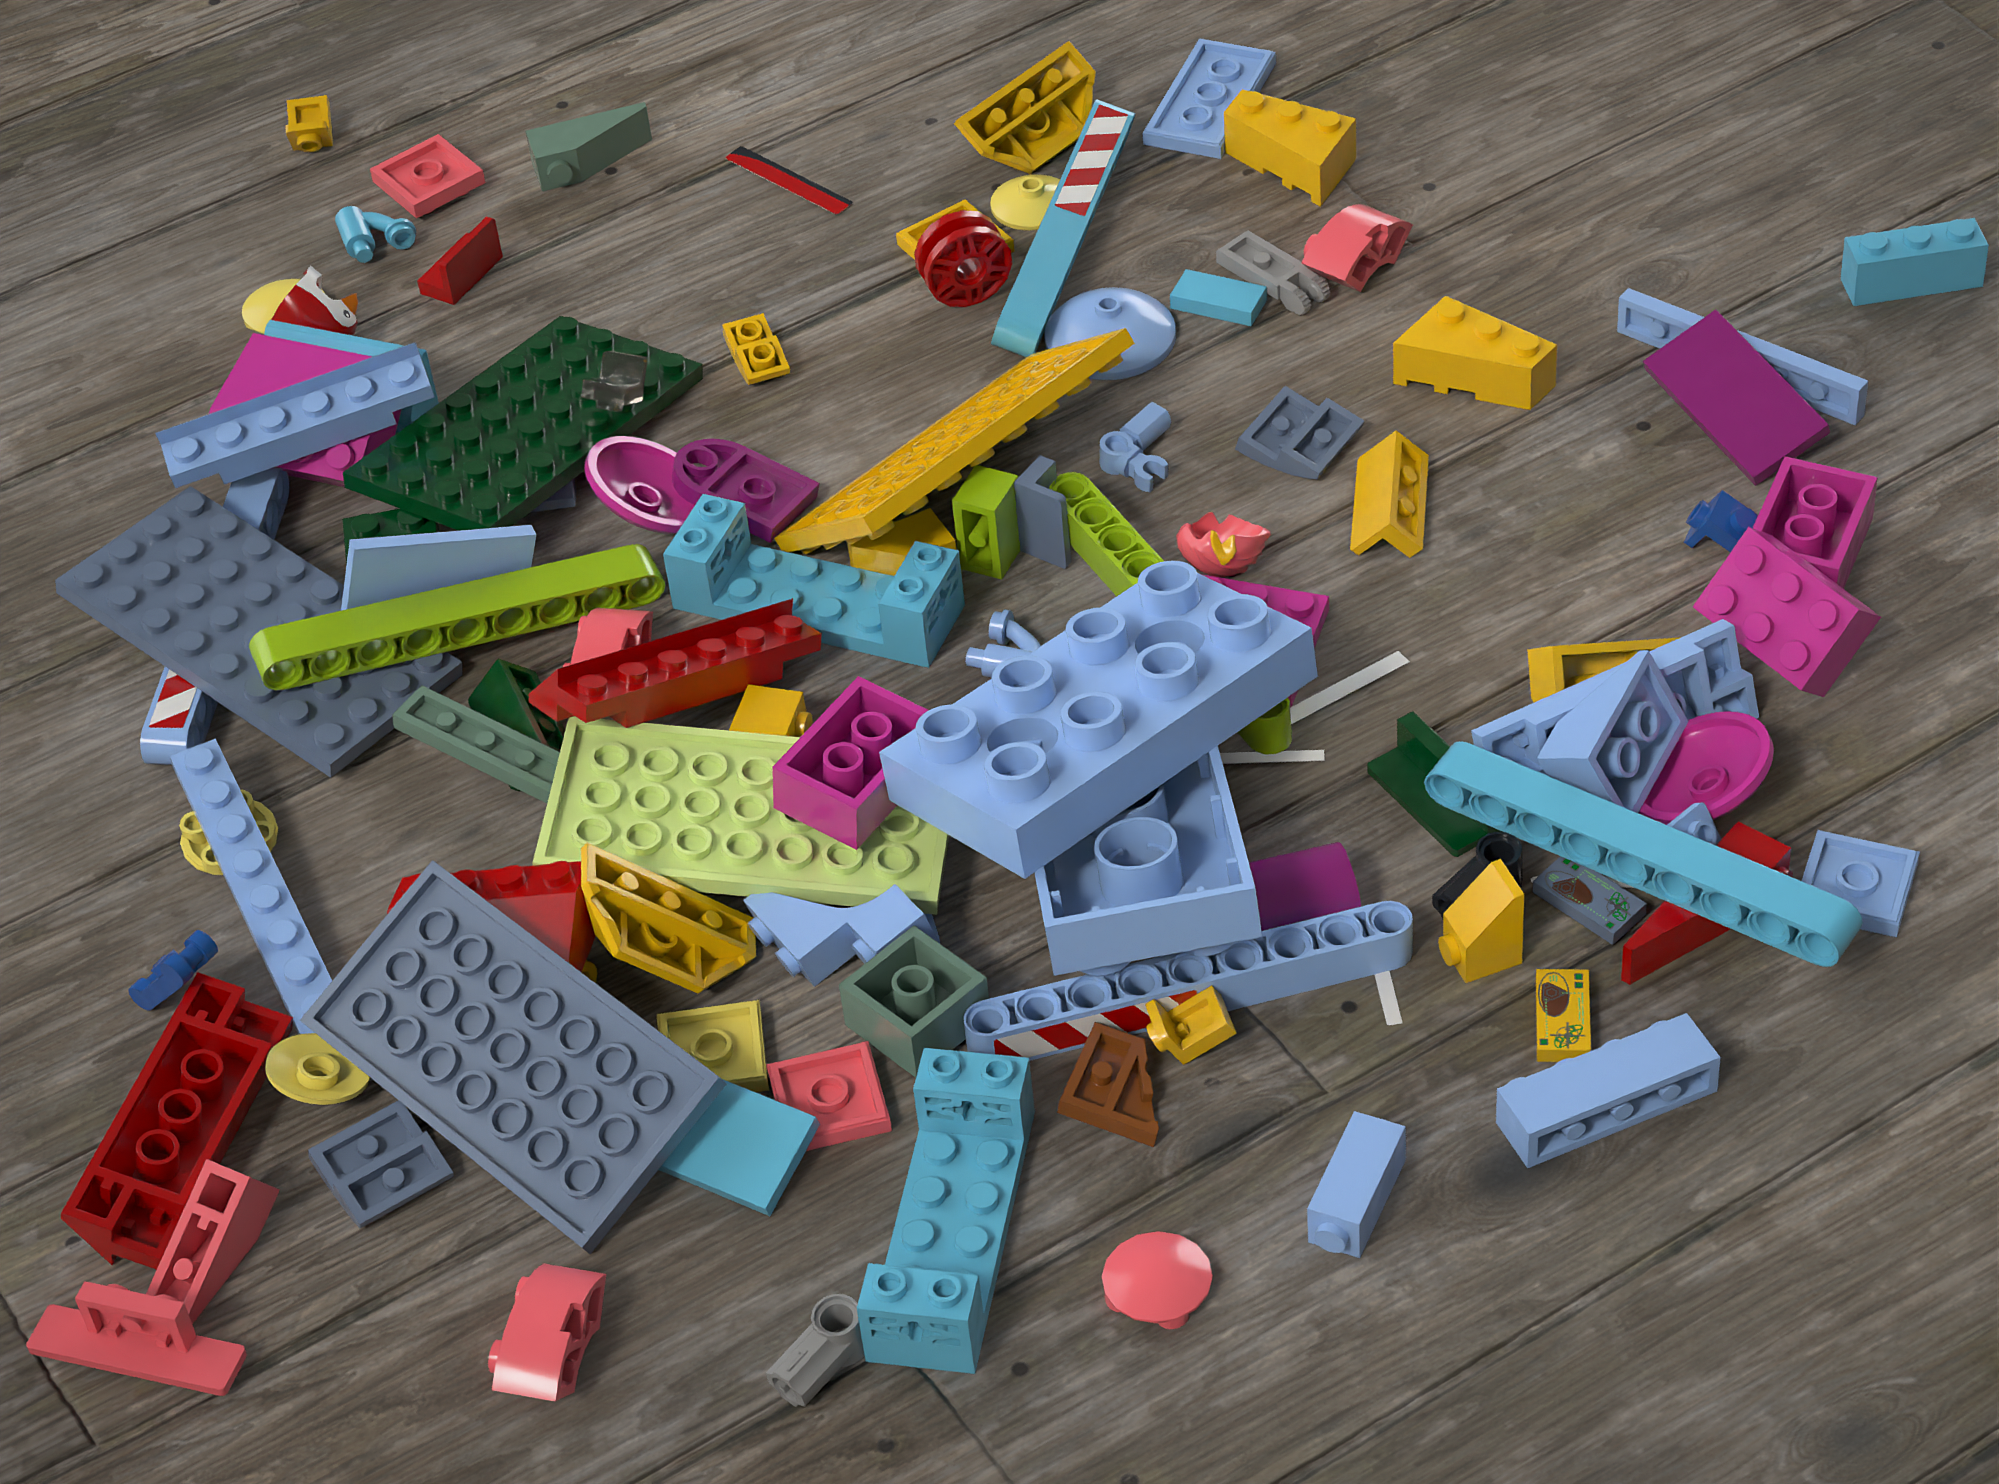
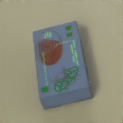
M1561 856L1533 881L1534 894L1612 945L1646 915V903L1601 873Z

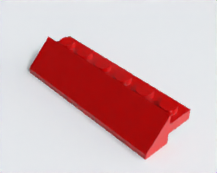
M792 598L559 668L529 693V703L555 721L576 716L583 722L589 723L609 716L625 728L743 692L748 685L762 686L781 680L784 661L821 650L822 633L804 623L801 618L792 615Z
M197 972L61 1212V1219L111 1265L119 1256L157 1270L206 1159L218 1164L221 1163L267 1077L265 1070L267 1055L273 1046L288 1038L293 1027V1017L245 1001V988Z

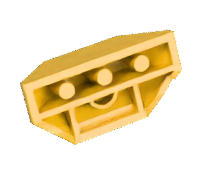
M1068 41L958 118L954 125L981 156L1032 174L1078 140L1092 109L1093 85L1095 83L1096 71L1073 44Z
M588 842L581 848V887L594 933L613 957L697 994L750 963L756 957L755 934L748 925V922L753 917Z

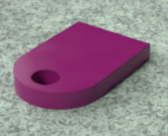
M701 439L685 445L677 452L672 471V483L675 490L682 498L693 505H696L702 494L745 503L749 533L769 543L817 498L820 484L741 444L724 439ZM699 463L705 465L706 467H697L692 464Z

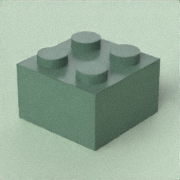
M912 926L839 984L845 1025L864 1040L869 1041L872 1046L915 1078L923 1049L953 1050L966 1039L963 1017L966 1010L974 1003L989 999L987 977L916 926Z

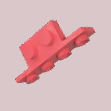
M84 1281L75 1297L79 1310L55 1304L47 1306L26 1343L28 1351L32 1355L218 1396H225L229 1392L247 1357L243 1345L196 1335L184 1302H180L174 1297L164 1294L152 1296L130 1291L118 1284H108L105 1286Z

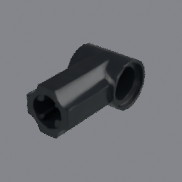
M1493 832L1483 836L1477 843L1476 856L1432 895L1433 907L1439 912L1442 920L1443 913L1493 861L1501 859L1519 887H1522V846L1514 835L1507 832Z

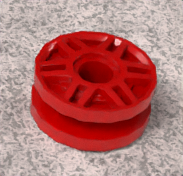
M960 210L942 216L929 225L921 235L914 252L916 269L924 279L928 289L937 301L949 307H968L985 301L997 293L1005 283L1012 267L1011 249L990 217L978 211Z

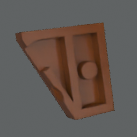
M1095 1022L1059 1100L1057 1113L1154 1147L1157 1141L1159 1126L1158 1121L1154 1119L1153 1089L1151 1077L1147 1074L1146 1069L1148 1058L1145 1039Z

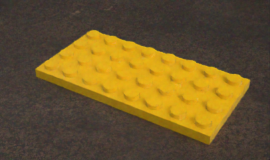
M1126 328L1029 355L774 537L781 551L792 552L801 550L803 554H807L822 545L827 550L844 540L850 545L867 535L873 540L886 534L895 527L892 520L903 512L904 515H908L922 508L929 502L926 495L937 488L938 491H941L962 478L959 471L970 464L973 467L986 461L995 454L992 448L1001 440L1003 443H1007L1027 431L1025 425L1027 421L1033 417L1037 420L1049 415L1059 408L1060 405L1057 400L1063 395L1072 396L1087 388L1092 383L1089 376L1096 371L1099 373L1106 372L1121 363L1123 358L1120 354L1135 344Z

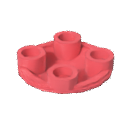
M1160 1231L1139 1234L1119 1244L1106 1259L1102 1273L1105 1301L1111 1310L1121 1312L1134 1320L1158 1323L1165 1329H1177L1186 1324L1189 1319V1313L1195 1311L1208 1296L1213 1279L1209 1258L1196 1243L1179 1234Z

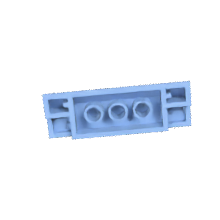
M416 342L170 427L155 434L160 442L169 476L175 488L218 473L225 485L396 424L393 415L394 411L426 401L435 396Z
M1724 619L1649 651L1688 720L1701 715L1724 711L1740 712L1756 719L1759 718L1753 675L1741 668L1735 627L1730 622ZM1625 663L1471 730L1474 745L1545 774L1537 757L1556 723Z

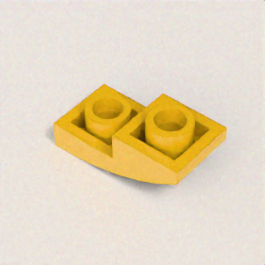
M764 313L722 324L723 336L748 385L790 373V367L776 335H772Z

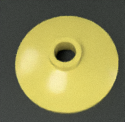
M1035 174L1016 177L1003 183L995 190L991 197L990 205L993 216L1001 224L1013 229L1038 230L1060 179Z
M316 1033L288 1037L273 1046L266 1058L265 1070L270 1083L282 1094L304 1103L328 1105L345 1102L361 1094L370 1081V1077Z

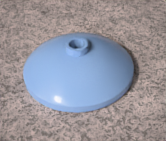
M1115 287L1090 290L1069 299L1050 316L1045 327L1046 350L1126 328L1135 344L1120 354L1123 361L1106 372L1099 373L1096 371L1089 376V379L1117 380L1129 378L1154 368L1169 355L1176 339L1175 321L1165 305L1143 292Z

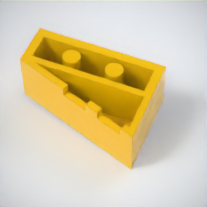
M1444 296L1393 343V384L1407 387L1410 380L1434 385V392L1448 394L1450 388L1475 393V400L1531 410L1556 386L1557 344L1448 296Z

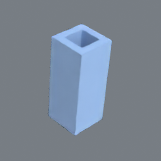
M1356 1111L1353 1112L1307 1208L1309 1243L1318 1245L1332 1253L1341 1252L1357 1258L1361 1257L1405 1163L1406 1126Z

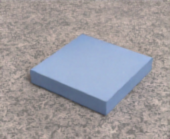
M1817 830L1802 882L1841 897L1855 906L1862 916L1863 924L1860 928L1861 930L1897 937L1918 866L1920 852Z

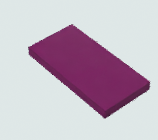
M1716 309L1643 360L1644 368L1649 375L1755 486L1779 470L1784 456L1796 458L1830 433L1829 424Z

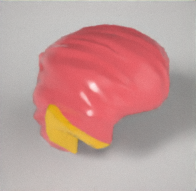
M1208 512L1192 525L1189 523L1184 524L1176 535L1177 545L1183 557L1195 568L1214 577L1234 576L1238 573H1245L1249 565L1256 564L1257 556L1262 555L1265 541L1271 536L1268 529L1230 514L1225 521L1219 524L1213 512Z

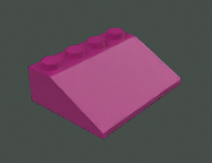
M253 333L210 407L209 414L357 363L372 356ZM402 409L393 412L396 424L281 464L275 468H281L289 476L344 487L343 472L395 435Z

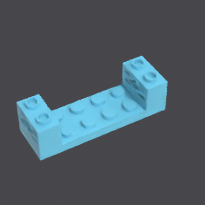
M702 494L663 553L673 609L722 620L793 598L792 615L801 618L804 623L821 632V643L927 668L930 667L965 606L959 550L915 541L895 576L751 544L745 503Z
M924 1048L913 1087L919 1132L885 1265L868 1263L857 1305V1314L866 1362L975 1374L1035 1114L1029 1058Z

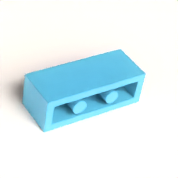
M1975 218L1956 219L1950 222L1911 226L1903 229L1877 233L1869 232L1864 235L1845 237L1841 281L1853 306L1983 287L1989 244Z

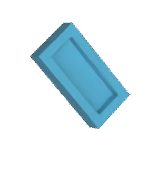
M1186 269L1170 294V309L1252 326L1267 301V286Z

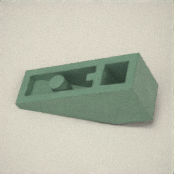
M645 102L525 131L531 162L542 192L583 182L652 140Z

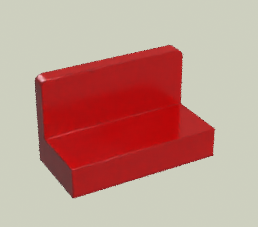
M486 216L470 233H466L417 280L420 294L455 305L503 258L494 218Z

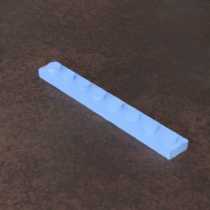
M216 738L171 755L170 759L173 769L288 1014L293 1017V1024L298 1035L315 1033L303 1024L300 1019L328 987L332 979Z

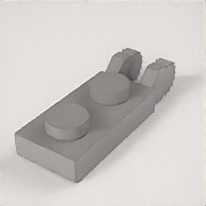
M1249 230L1216 251V263L1249 283L1267 286V294L1277 300L1281 299L1287 310L1295 312L1299 316L1304 315L1311 309L1310 306L1312 305L1309 298L1322 303L1330 296V288L1325 279L1323 280L1318 274L1309 270L1301 261Z

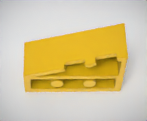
M1243 89L1224 111L1225 153L1262 174L1267 171L1272 172L1282 178V185L1290 190L1296 187L1311 195V202L1320 207L1356 160V118Z

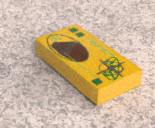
M1536 969L1537 1062H1559L1566 1058H1575L1590 1052L1589 970Z

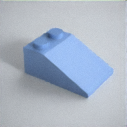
M1649 650L1637 652L1556 723L1537 757L1547 776L1636 813H1639L1688 723V719Z

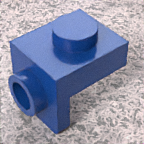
M1721 490L1709 503L1702 500L1692 510L1686 521L1691 527L1684 543L1693 548L1706 535L1731 553L1747 528H1753L1758 515Z

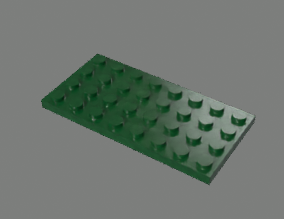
M560 315L343 472L344 488L459 531L513 526L585 470L586 458L591 448L597 442L610 437L630 436L703 379L702 363L684 358L678 353H669L649 346L643 341H634L619 336L607 329H599L578 322L575 318Z

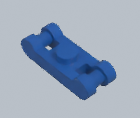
M196 930L185 940L186 948L179 954L173 949L167 955H163L153 965L151 969L153 973L147 979L139 978L129 988V995L133 1001L144 1010L149 1011L180 989L193 977L199 968L217 954L218 947L213 939L205 932Z

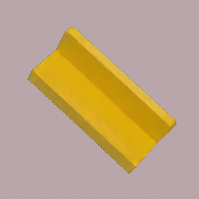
M1397 430L1357 460L1350 550L1356 555H1360L1382 538L1409 558L1423 549L1429 455Z

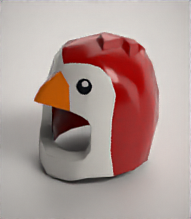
M310 266L303 273L305 276L280 303L271 319L354 336L358 325L355 316L358 306L357 294L354 293L340 300L329 298L321 290L322 274Z

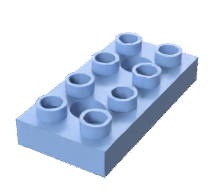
M1164 561L1153 564L1141 572L1137 584L1100 608H1091L1075 614L1067 622L1065 631L1028 655L1013 657L1002 662L994 669L992 679L952 705H943L927 711L918 719L914 730L880 751L879 754L889 800L1026 879L1039 868L1055 859L1217 745L1318 677L1312 628L1268 607L1259 597L1238 593L1197 573L1195 568L1188 563Z
M1218 745L1034 872L1054 976L1077 971L1094 976L1109 975L1122 970L1131 961L1179 952L1193 956H1210L1226 950L1234 942L1262 937L1255 884Z

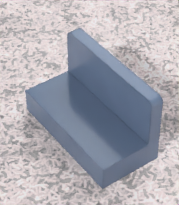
M1040 455L1014 482L1020 551L1065 569L1071 563L1066 497L1049 489L1053 481L1056 483V462Z

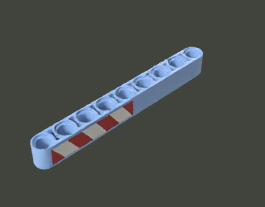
M273 467L231 482L223 507L274 540L289 497L288 473L281 468ZM164 667L141 732L140 749L142 759L146 764L172 765L171 755L204 743L218 704L216 700L167 667Z
M1382 901L1262 931V937L1234 942L1229 948L1215 955L1193 956L1184 952L1173 953L1128 964L1122 970L1109 975L1094 976L1087 974L982 1000L972 1004L963 1016L967 1051L1026 1057L1031 1061L1083 1048L1095 1022L1131 1035L1147 1032L1146 1026L1151 1023V1019L1145 1004L1152 999H1156L1168 1012L1212 985L1222 995L1227 1010L1231 1011L1395 970L1405 966L1411 960L1413 954L1412 913L1407 906L1400 902Z

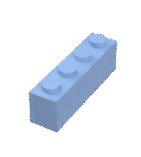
M1687 1013L1668 1021H1658L1648 1029L1623 1039L1608 1041L1598 1049L1575 1058L1563 1059L1550 1068L1527 1077L1515 1078L1505 1086L1497 1088L1496 1124L1525 1166L1530 1168L1717 1092L1720 1056Z

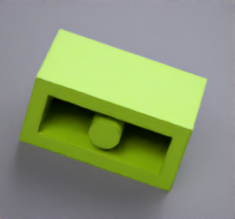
M976 465L952 499L957 549L959 550L962 570L1002 580L1019 554L1020 541L1014 482L1018 475Z

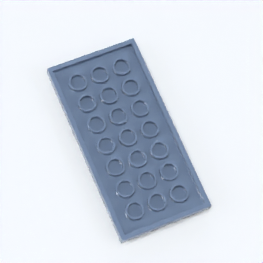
M191 486L55 580L58 595L330 778L394 729L392 714L421 685L440 693L462 676V662L448 652L286 690L276 691L267 688L262 681L249 649L252 637L260 630L271 626L341 611L344 585Z
M433 860L300 1019L303 1024L589 1254L593 1252L727 1085L718 1075Z

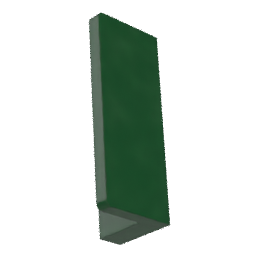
M498 658L469 696L468 704L470 708L560 752L565 734V728L561 720L555 721L529 703V693L541 684L536 672ZM509 785L510 789L521 792L520 790Z
M1412 711L1397 719V747L1368 762L1367 773L1452 856L1459 857L1475 848L1483 836L1488 833L1502 831L1448 809L1430 797L1425 789V778L1450 746Z

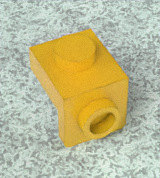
M327 95L287 100L288 125L285 126L293 151L314 152L322 147L333 146L330 102Z
M1212 985L1168 1012L1156 999H1152L1145 1004L1151 1019V1023L1146 1026L1152 1042L1162 1053L1169 1050L1183 1065L1237 1034L1222 995Z

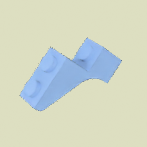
M896 884L875 899L848 908L831 907L773 892L751 894L743 900L754 917L748 922V925L765 947L773 942L779 948L775 955L785 969L793 977L801 972L814 987L855 954L865 964L912 926H916L938 942L924 913Z

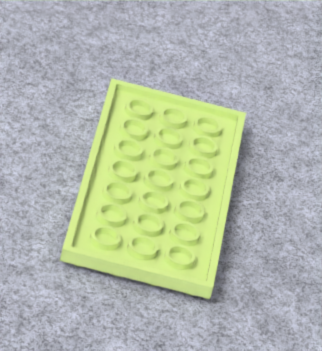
M576 716L568 718L533 865L550 864L556 861H581V848L588 842L696 892L747 897L751 894L773 892L814 903L854 907L875 899L896 884L923 913L937 915L949 835L897 805L856 850L773 808L772 767L800 737L641 723L625 728L615 720L598 719L585 723Z

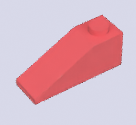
M206 1159L146 1294L152 1296L160 1294L169 1295L180 1302H184L193 1324L258 1240L280 1189Z

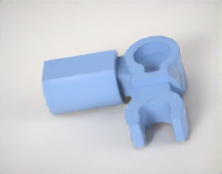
M1150 402L1120 428V431H1113L1103 435L1100 439L1099 464L1101 469L1108 474H1121L1126 478L1130 476L1134 479L1137 488L1150 493L1153 490V476L1150 474L1166 479L1168 477V463L1160 456L1144 455L1143 451L1170 428L1171 419L1168 411L1156 403Z

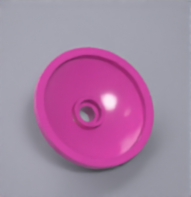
M610 437L597 442L591 448L586 458L585 474L597 498L614 514L632 525L653 532L677 534L695 506L682 498L675 490L672 483V471L677 452L663 445L636 437Z
M1731 711L1714 712L1689 719L1643 803L1639 814L1667 825L1693 803H1705L1713 821L1737 809L1757 791L1772 764L1774 747L1765 726L1755 717Z

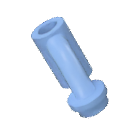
M1011 610L995 611L989 624V638L997 640V643L1000 645L989 643L985 650L970 647L966 654V665L981 668L983 676L992 678V673L999 664L1013 657L1028 655L1041 645L1031 633L1014 621V615ZM1009 640H1012L1020 649L1001 645H1007Z

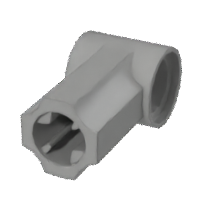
M832 1294L817 1302L811 1314L812 1324L766 1372L769 1384L778 1391L783 1399L793 1406L801 1405L805 1407L841 1367L856 1364L864 1357L857 1314L858 1303L852 1297L845 1294ZM847 1328L844 1331L835 1332L836 1330Z

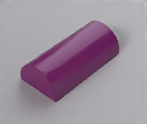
M1340 842L1249 862L1256 889L1261 931L1361 907L1355 875L1349 857Z

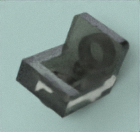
M605 351L602 356L600 377L583 380L581 397L596 400V408L610 411H622L623 405L642 402L647 358L615 351Z

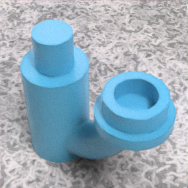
M355 206L342 208L335 217V223L347 253L351 257L357 258L361 263L369 262L373 257L372 252L375 249V241L371 234V229L383 231L387 242L396 249H407L415 241L416 228L410 220L405 218L393 219L381 213L362 212L361 209Z

